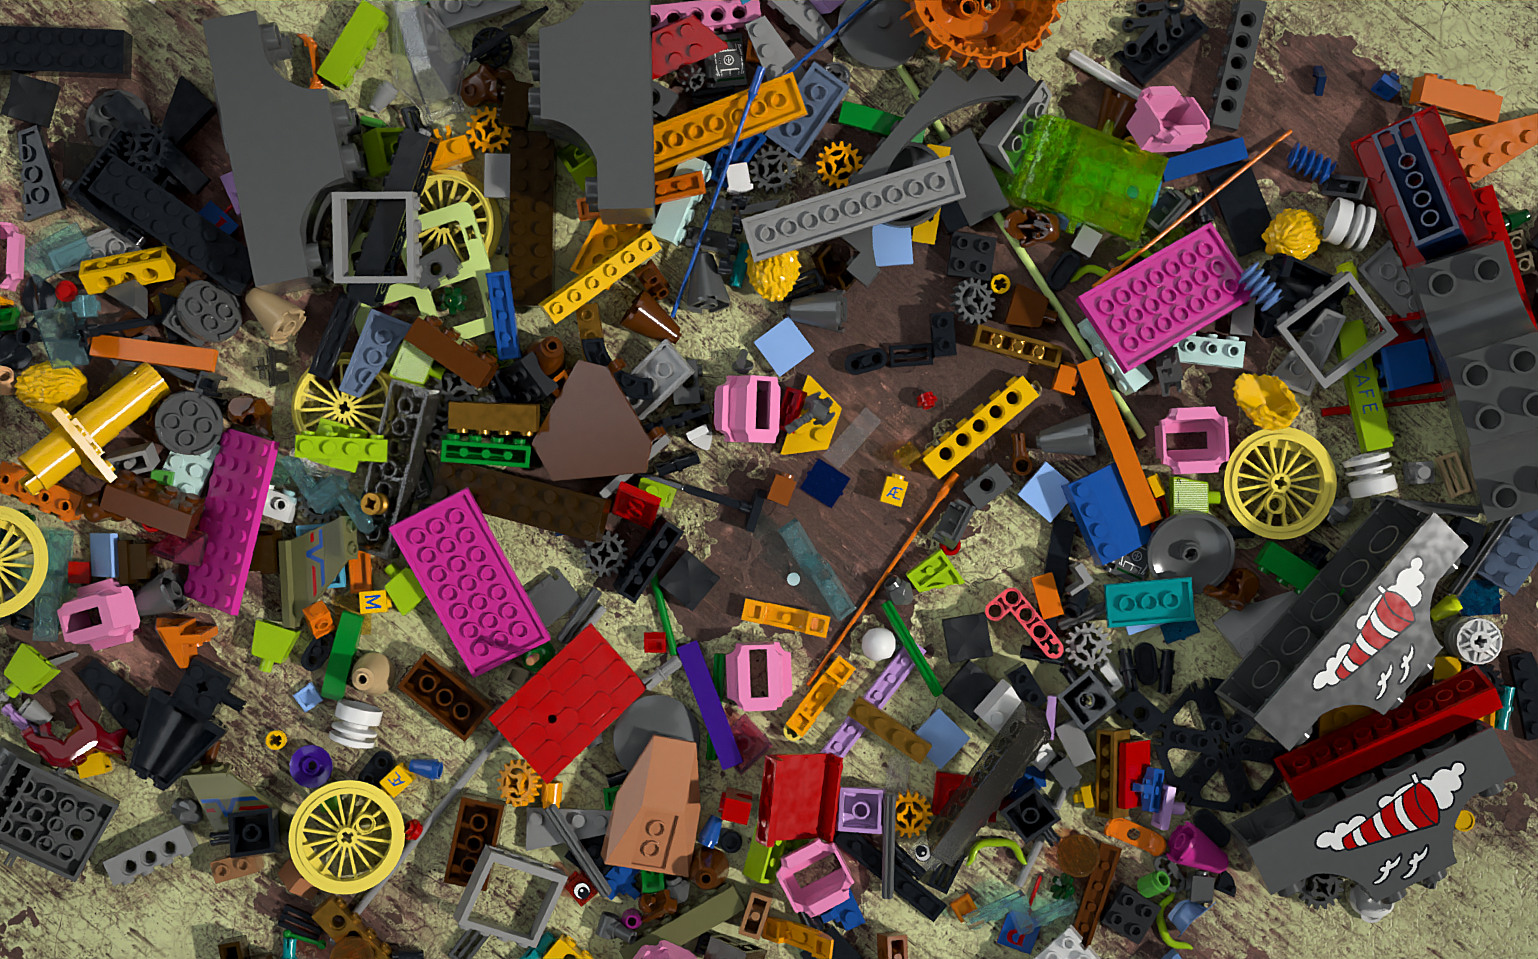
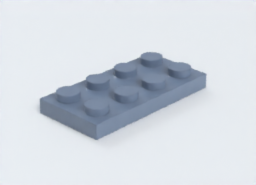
M813 62L798 84L808 115L769 129L765 133L767 137L785 150H788L789 153L799 160L802 159L850 89V86L816 62Z
M1538 509L1515 515L1476 572V574L1513 597L1538 563Z

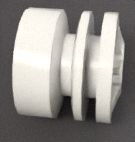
M1340 197L1336 198L1326 216L1323 225L1324 230H1322V240L1333 245H1339L1343 240V246L1346 249L1352 247L1353 251H1362L1372 234L1376 220V209L1372 207L1366 208L1363 204H1360L1354 210L1353 201Z
M1389 451L1367 452L1355 455L1351 459L1342 462L1344 468L1354 467V470L1345 472V475L1357 477V480L1348 484L1351 498L1376 495L1398 488L1395 475L1383 473V470L1391 467L1392 463H1381L1380 461L1390 457Z
M1461 616L1455 618L1447 625L1444 632V644L1446 650L1451 655L1458 656V659L1461 661L1485 664L1498 656L1502 648V636L1497 626L1486 619Z
M339 700L334 715L343 720V722H333L331 727L335 730L330 731L328 737L335 742L352 748H373L375 741L371 738L377 737V732L369 728V726L380 725L383 710L362 702Z

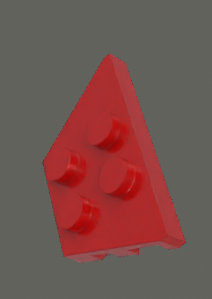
M693 14L652 31V80L685 67L687 63L692 64L728 48V44L714 34V31L708 26L701 23V20Z

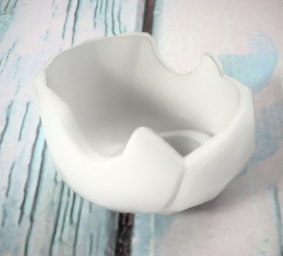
M885 628L868 630L862 638L864 655L872 661L890 658L895 650L893 633Z

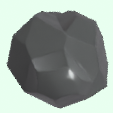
M1349 496L1343 499L1335 497L1325 519L1334 526L1339 522L1346 523L1353 505L1352 498Z
M894 575L884 583L885 594L894 605H908L912 602L914 597L909 582Z
M190 797L185 799L177 798L171 807V813L175 815L181 824H197L204 816L200 803Z
M665 875V889L670 890V897L677 899V903H684L688 899L690 887L688 880L684 876Z

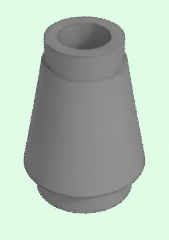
M384 80L383 83H379L368 106L375 112L380 113L397 97L396 94L399 90L393 84Z
M28 698L18 710L22 714L21 717L39 725L48 723L53 718L36 699Z

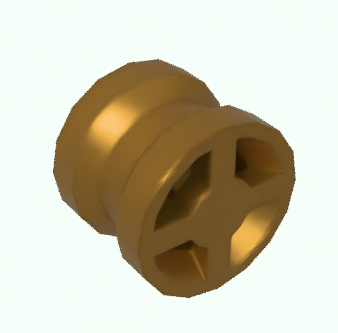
M368 493L361 500V509L367 515L383 514L389 507L388 498L383 493Z

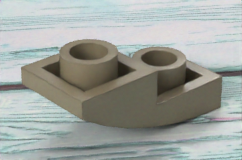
M1514 229L1508 235L1522 276L1534 272L1535 267L1532 252L1527 250L1523 229Z

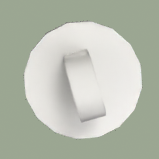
M1357 885L1350 890L1349 902L1352 908L1361 914V918L1365 922H1378L1394 908V903L1383 904L1381 900L1375 902Z

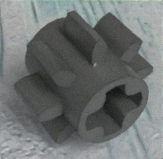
M687 63L685 67L679 70L677 81L682 84L681 87L684 90L692 89L695 92L696 89L703 85L705 74L701 72V67L697 64H694L692 67Z

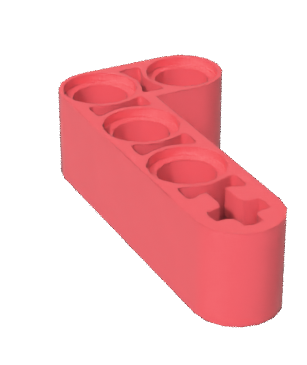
M1007 588L986 605L985 614L988 619L998 622L1012 613L1048 658L1058 659L1062 656L1064 649L1061 641L1017 588ZM1010 592L1018 594V601L1014 604L1006 601V596ZM992 606H999L1001 608V614L998 617L990 616L989 610ZM1024 609H1029L1032 612V618L1028 621L1020 618V612ZM1037 626H1042L1046 629L1044 637L1037 638L1034 636L1033 631ZM1051 635L1053 639H1050L1049 641L1054 646L1057 644L1059 645V653L1049 654L1048 651L1050 650V648L1047 645V643H1045L1044 646H1042L1040 643L1046 641L1048 637Z

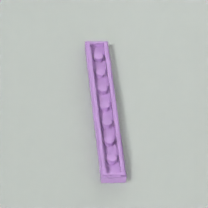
M917 644L922 655H924L926 650ZM904 645L863 696L880 709L884 707L915 667ZM847 716L819 753L832 752L844 758L866 730V727L850 716Z

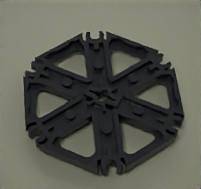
M1204 677L1202 678L1203 687L1198 688L1197 683L1193 681L1191 686L1194 691H1192L1190 684H1187L1163 713L1167 716L1162 722L1165 726L1159 725L1156 730L1162 731V736L1159 738L1153 737L1154 741L1162 742V744H1153L1161 768L1165 770L1164 776L1167 784L1176 787V796L1179 792L1184 791L1185 795L1181 799L1184 803L1190 806L1237 813L1235 809L1236 804L1237 809L1242 813L1244 812L1242 808L1244 802H1248L1249 807L1253 809L1254 802L1251 799H1254L1255 805L1258 806L1282 778L1274 759L1290 751L1276 742L1246 738L1245 736L1253 726L1248 724L1236 712L1226 721L1215 693L1216 689L1225 679L1209 677L1211 683L1209 685L1208 679ZM1190 700L1195 702L1205 730L1176 726L1174 724V717L1186 702ZM1220 738L1228 742L1225 746V751L1217 746L1220 745ZM1177 748L1201 752L1181 777H1177L1174 774L1168 758V751L1170 749ZM1241 759L1272 765L1273 773L1260 789L1253 790L1251 788ZM1218 769H1220L1230 796L1226 802L1204 799L1200 794L1201 789Z

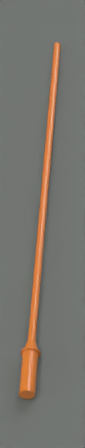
M1289 129L1123 264L1116 268H1111L1106 275L1092 285V288L1120 274L1123 268L1289 136L1292 130Z
M953 471L939 492H937L932 506L806 683L807 686L810 687L935 507L944 498L946 499V495L960 477L959 474Z

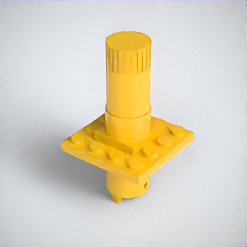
M144 362L73 416L64 407L60 408L59 406L42 402L35 404L32 408L52 432L17 458L28 472V474L18 480L19 484L30 495L34 496L39 494L42 488L47 491L79 465L88 475L109 483L117 478L113 473L115 468L108 460L104 461L100 457L104 453L101 448L119 435V432L157 404L162 396L165 397L171 392L166 382L153 367Z

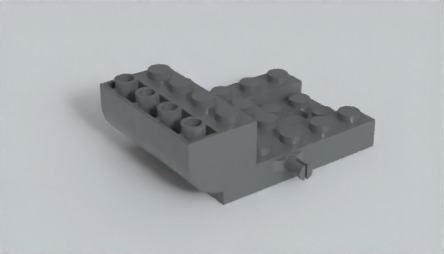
M1 738L0 848L9 852L3 864L7 865L10 858H12L8 864V867H12L18 856L76 882L119 807L120 801L68 777L65 774L68 768L62 769L58 767L57 769H51L40 764L41 756ZM79 828L84 832V836L76 839L72 837L71 831Z

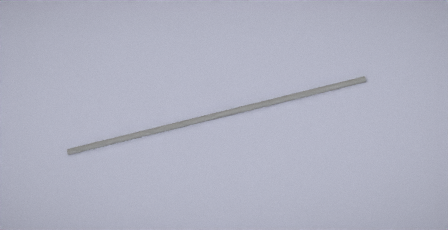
M600 604L577 634L590 622L595 625L607 609ZM499 730L422 824L423 831L419 838L409 840L403 847L400 859L391 873L380 883L370 888L352 912L355 911L359 915L363 912L504 738ZM330 937L329 943L335 946L337 943Z

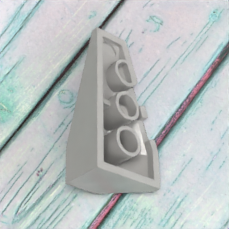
M1039 80L1033 90L1021 104L1016 101L997 118L978 141L986 157L1013 175L1017 173L1027 158L1029 151L1026 149L1030 139H1034L1036 136L1034 131L1038 120L1043 118L1052 96L1044 80Z
M1292 590L1246 605L1241 612L1232 609L1214 621L1213 624L1236 656L1244 659L1299 595Z

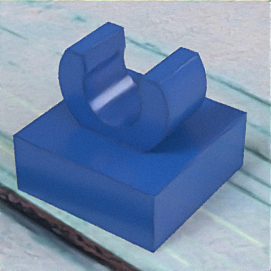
M1393 71L1389 76L1384 73L1370 90L1388 102L1402 87L1397 82L1400 76Z

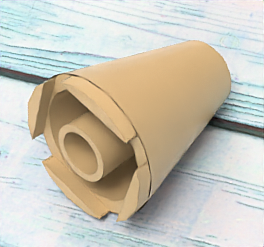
M252 287L246 293L245 302L271 341L275 344L287 342L286 337L290 334L295 336L302 328L306 317L303 315L305 311L300 307L257 287Z
M371 652L362 655L354 663L352 682L360 692L376 696L383 694L392 686L396 671L387 656Z

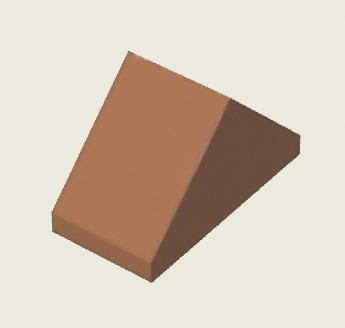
M291 857L277 873L287 890L293 894L312 900L320 890L310 884L299 873Z

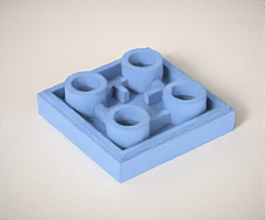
M885 224L873 226L872 237L876 266L913 264L911 227L895 228Z
M789 316L754 341V344L779 377L814 352Z
M1045 461L1017 495L1051 523L1068 503L1061 486L1069 483V481Z
M90 533L91 576L119 577L117 541L120 539L117 533Z
M940 708L915 732L932 744V748L926 756L940 770L970 740V737Z

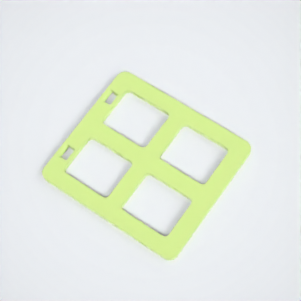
M459 202L419 215L418 220H421L422 231L453 221L459 222L470 258L468 261L461 263L464 268L459 270L460 274L450 280L445 278L440 281L441 285L438 288L476 277L488 312L484 318L452 328L461 333L460 337L464 340L494 331L491 306L486 295L488 293L486 273H492L493 271L472 206L467 202ZM472 225L476 239L469 240L465 228ZM369 232L357 235L348 253L349 276H354L355 274L352 255L362 251V241L368 236ZM406 238V241H405V244H404V247H403V250H402V253H401L402 258H403V261H404V264H405L406 271H407V238ZM441 269L434 271V274L438 275L441 272ZM342 283L345 293L348 294L346 291L348 283ZM396 283L390 285L383 305L413 296L416 299L421 316L435 315L438 317L431 295L432 291L420 289L418 283ZM361 303L354 320L359 337L370 310L377 307ZM402 344L397 347L385 365L395 362Z

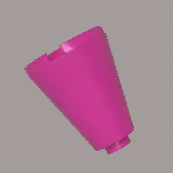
M1186 821L1184 826L1178 825L1167 843V846L1170 847L1169 853L1166 852L1168 860L1176 864L1217 874L1228 868V855L1193 823Z

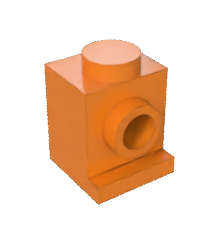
M1064 362V365L1060 364L1056 369L1050 390L1074 396L1075 391L1071 389L1076 387L1079 375L1076 374L1078 370L1076 369L1077 365L1069 362Z
M323 600L302 609L306 624L316 639L336 630L330 611Z

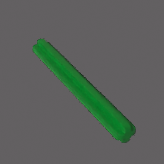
M890 600L882 603L881 608L932 695L934 697L940 696L944 690Z
M715 653L712 680L722 703L726 654ZM708 733L706 759L715 761L718 759V756Z

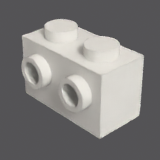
M270 484L262 515L286 523H292L299 505L297 498L300 497L295 496L296 492L284 488L282 491L274 489L275 485Z

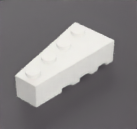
M1002 679L974 712L1042 772L1055 758L1056 754L1012 686Z

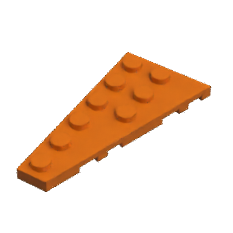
M1538 112L1449 134L1470 185L1538 144Z

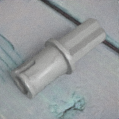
M676 655L673 656L662 666H657V669L646 678H643L642 682L646 684L647 689L651 691L652 688L664 679L667 681L668 676L683 665L680 658Z

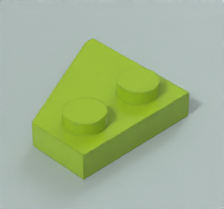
M940 548L906 573V576L918 592L965 583Z

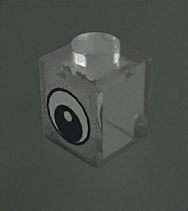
M925 836L921 837L907 852L926 871L931 869L935 871L943 862L941 858L944 854Z

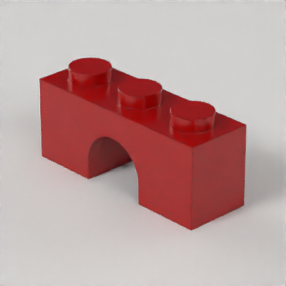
M727 787L726 792L721 793L718 812L722 813L721 819L747 825L752 806V792Z

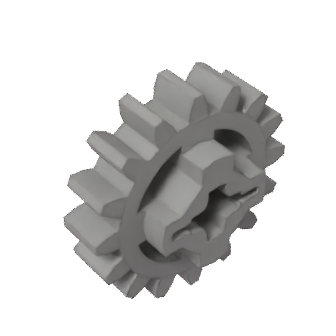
M1084 622L1081 623V628L1073 626L1075 632L1068 631L1067 634L1070 636V639H1064V642L1068 644L1064 651L1070 652L1067 659L1071 660L1074 658L1073 665L1077 666L1081 663L1080 667L1084 670L1086 665L1093 670L1095 663L1101 667L1102 663L1100 660L1104 659L1107 661L1108 658L1105 654L1112 651L1107 648V645L1112 644V642L1105 639L1109 634L1107 632L1101 633L1103 629L1101 626L1095 629L1094 623H1090L1089 627ZM1090 632L1097 634L1100 639L1094 640ZM1080 635L1078 642L1074 643L1077 636ZM1086 641L1092 644L1089 647V651L1083 648L1086 645ZM1098 649H1101L1098 656L1095 657V653L1098 651ZM1076 652H1082L1084 654L1085 660L1080 659L1076 655Z

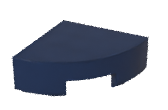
M1314 66L1313 77H1316L1315 87H1313V92L1315 96H1323L1327 75L1323 66Z

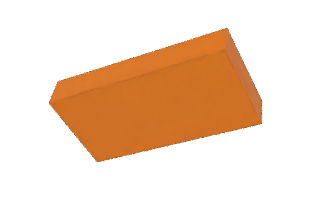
M370 548L358 549V559L348 560L350 594L374 591Z
M1049 572L1031 577L1041 618L1045 620L1063 615L1064 612L1053 573Z

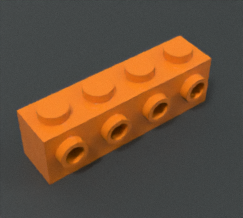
M1425 73L1424 76L1414 78L1409 104L1422 108H1428L1435 104L1440 113L1484 125L1498 122L1503 96L1496 95L1495 91L1488 89L1481 91L1471 84L1460 85L1454 79H1438V75L1432 73Z
M2 461L0 465V493L11 496V494L18 496V501L28 505L31 503L38 505L37 509L50 514L54 512L58 514L57 518L66 522L80 520L82 515L81 500L87 496L86 494L57 482L47 491L42 488L39 494L32 496L18 482V480L28 474L24 467L12 461Z

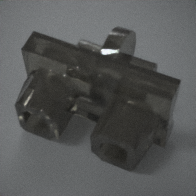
M268 347L266 349L267 365H265L264 357H259L258 366H253L252 371H259V379H266L265 371H268L269 388H276L278 385L289 382V372L277 371L276 363H287V351Z

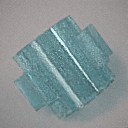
M96 295L75 296V301L72 302V312H76L77 318L98 317L97 311H101V302L97 301Z

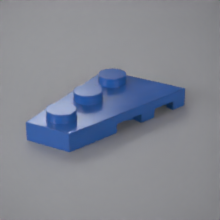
M759 133L738 141L729 165L747 162L748 166L754 155L757 154L767 140L766 136ZM732 144L722 147L718 153L711 174V179L717 184ZM725 175L722 187L727 190L728 183Z

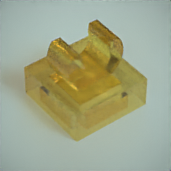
M910 441L892 453L898 463L908 471L912 470L909 465L914 461L918 464L921 463L919 458L921 454Z

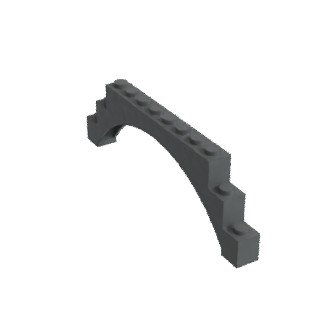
M947 66L943 71L939 69L932 78L934 82L929 88L925 86L919 93L918 97L920 99L915 105L911 103L904 112L906 116L902 121L897 120L890 128L892 133L887 139L883 137L876 145L877 151L873 155L869 154L862 162L863 168L859 172L854 171L849 177L848 182L850 183L848 186L887 175L903 149L919 133L942 117L964 107L984 102L1017 100L1021 104L1035 87L1036 81L1018 66H1015L1012 70L1007 69L1001 77L1003 82L986 69H973L966 78L968 82ZM873 227L840 236L842 241L859 254L858 256L853 255L848 260L846 271L866 289L881 272V269L876 266L874 256Z

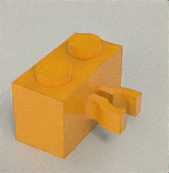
M447 125L445 126L447 140H444V137L440 136L439 130L434 129V134L440 140L431 170H442L475 160L472 146L468 141L469 138L465 134L451 138V126Z

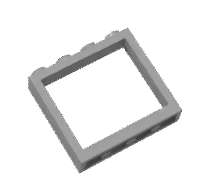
M332 192L334 283H420L419 279H421L423 269L422 265H419V256L422 255V244L419 242L418 233L422 231V223L420 219L418 220V210H421L418 193ZM347 199H406L407 276H349Z
M1341 271L1331 277V283L1327 286L1321 285L1312 292L1314 295L1308 300L1304 298L1294 305L1295 310L1289 314L1285 312L1280 315L1281 317L1276 320L1277 323L1274 325L1323 389L1329 387L1398 336L1397 332L1351 272L1348 271L1344 273ZM1348 282L1384 330L1322 375L1287 330V327Z
M485 844L453 917L458 926L464 930H470L471 928L484 936L494 935L503 942L510 940L523 948L528 946L536 948L568 876L560 868ZM493 862L552 881L528 934L469 917Z

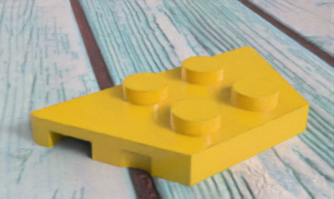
M807 375L802 390L807 392L806 398L816 392H821L819 398L825 399L830 397L833 404L829 408V413L835 412V416L825 426L821 424L814 425L813 422L816 419L812 418V420H809V422L795 430L794 434L787 433L780 453L782 455L828 449L842 408L809 375ZM802 408L800 416L808 412L809 409L804 410Z

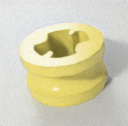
M785 724V737L791 741L799 740L801 736L799 734L792 736L791 733L787 732V729H790V727Z

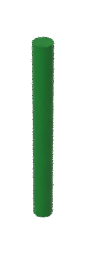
M656 572L650 583L663 631L666 632L669 653L672 656L678 654Z

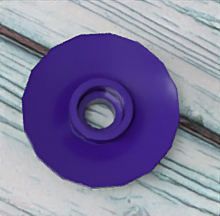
M305 745L297 749L292 755L289 763L290 774L293 780L300 786L317 788L325 784L330 778L333 762L329 753L324 748L317 745ZM311 761L316 763L315 769L310 767Z

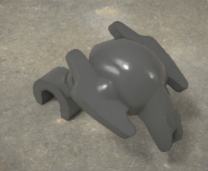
M816 392L805 398L803 409H809V411L785 426L784 428L787 433H793L803 424L812 420V418L816 419L813 422L814 425L821 424L825 426L835 416V412L829 413V408L833 404L830 397L825 399L819 398L821 392Z

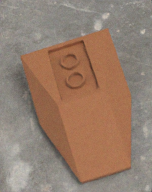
M660 735L652 736L616 793L601 850V856L605 864L689 877L701 809L696 742Z

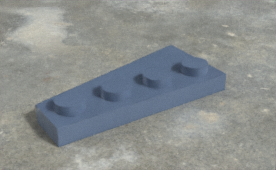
M371 309L339 391L361 398L403 341L412 324Z

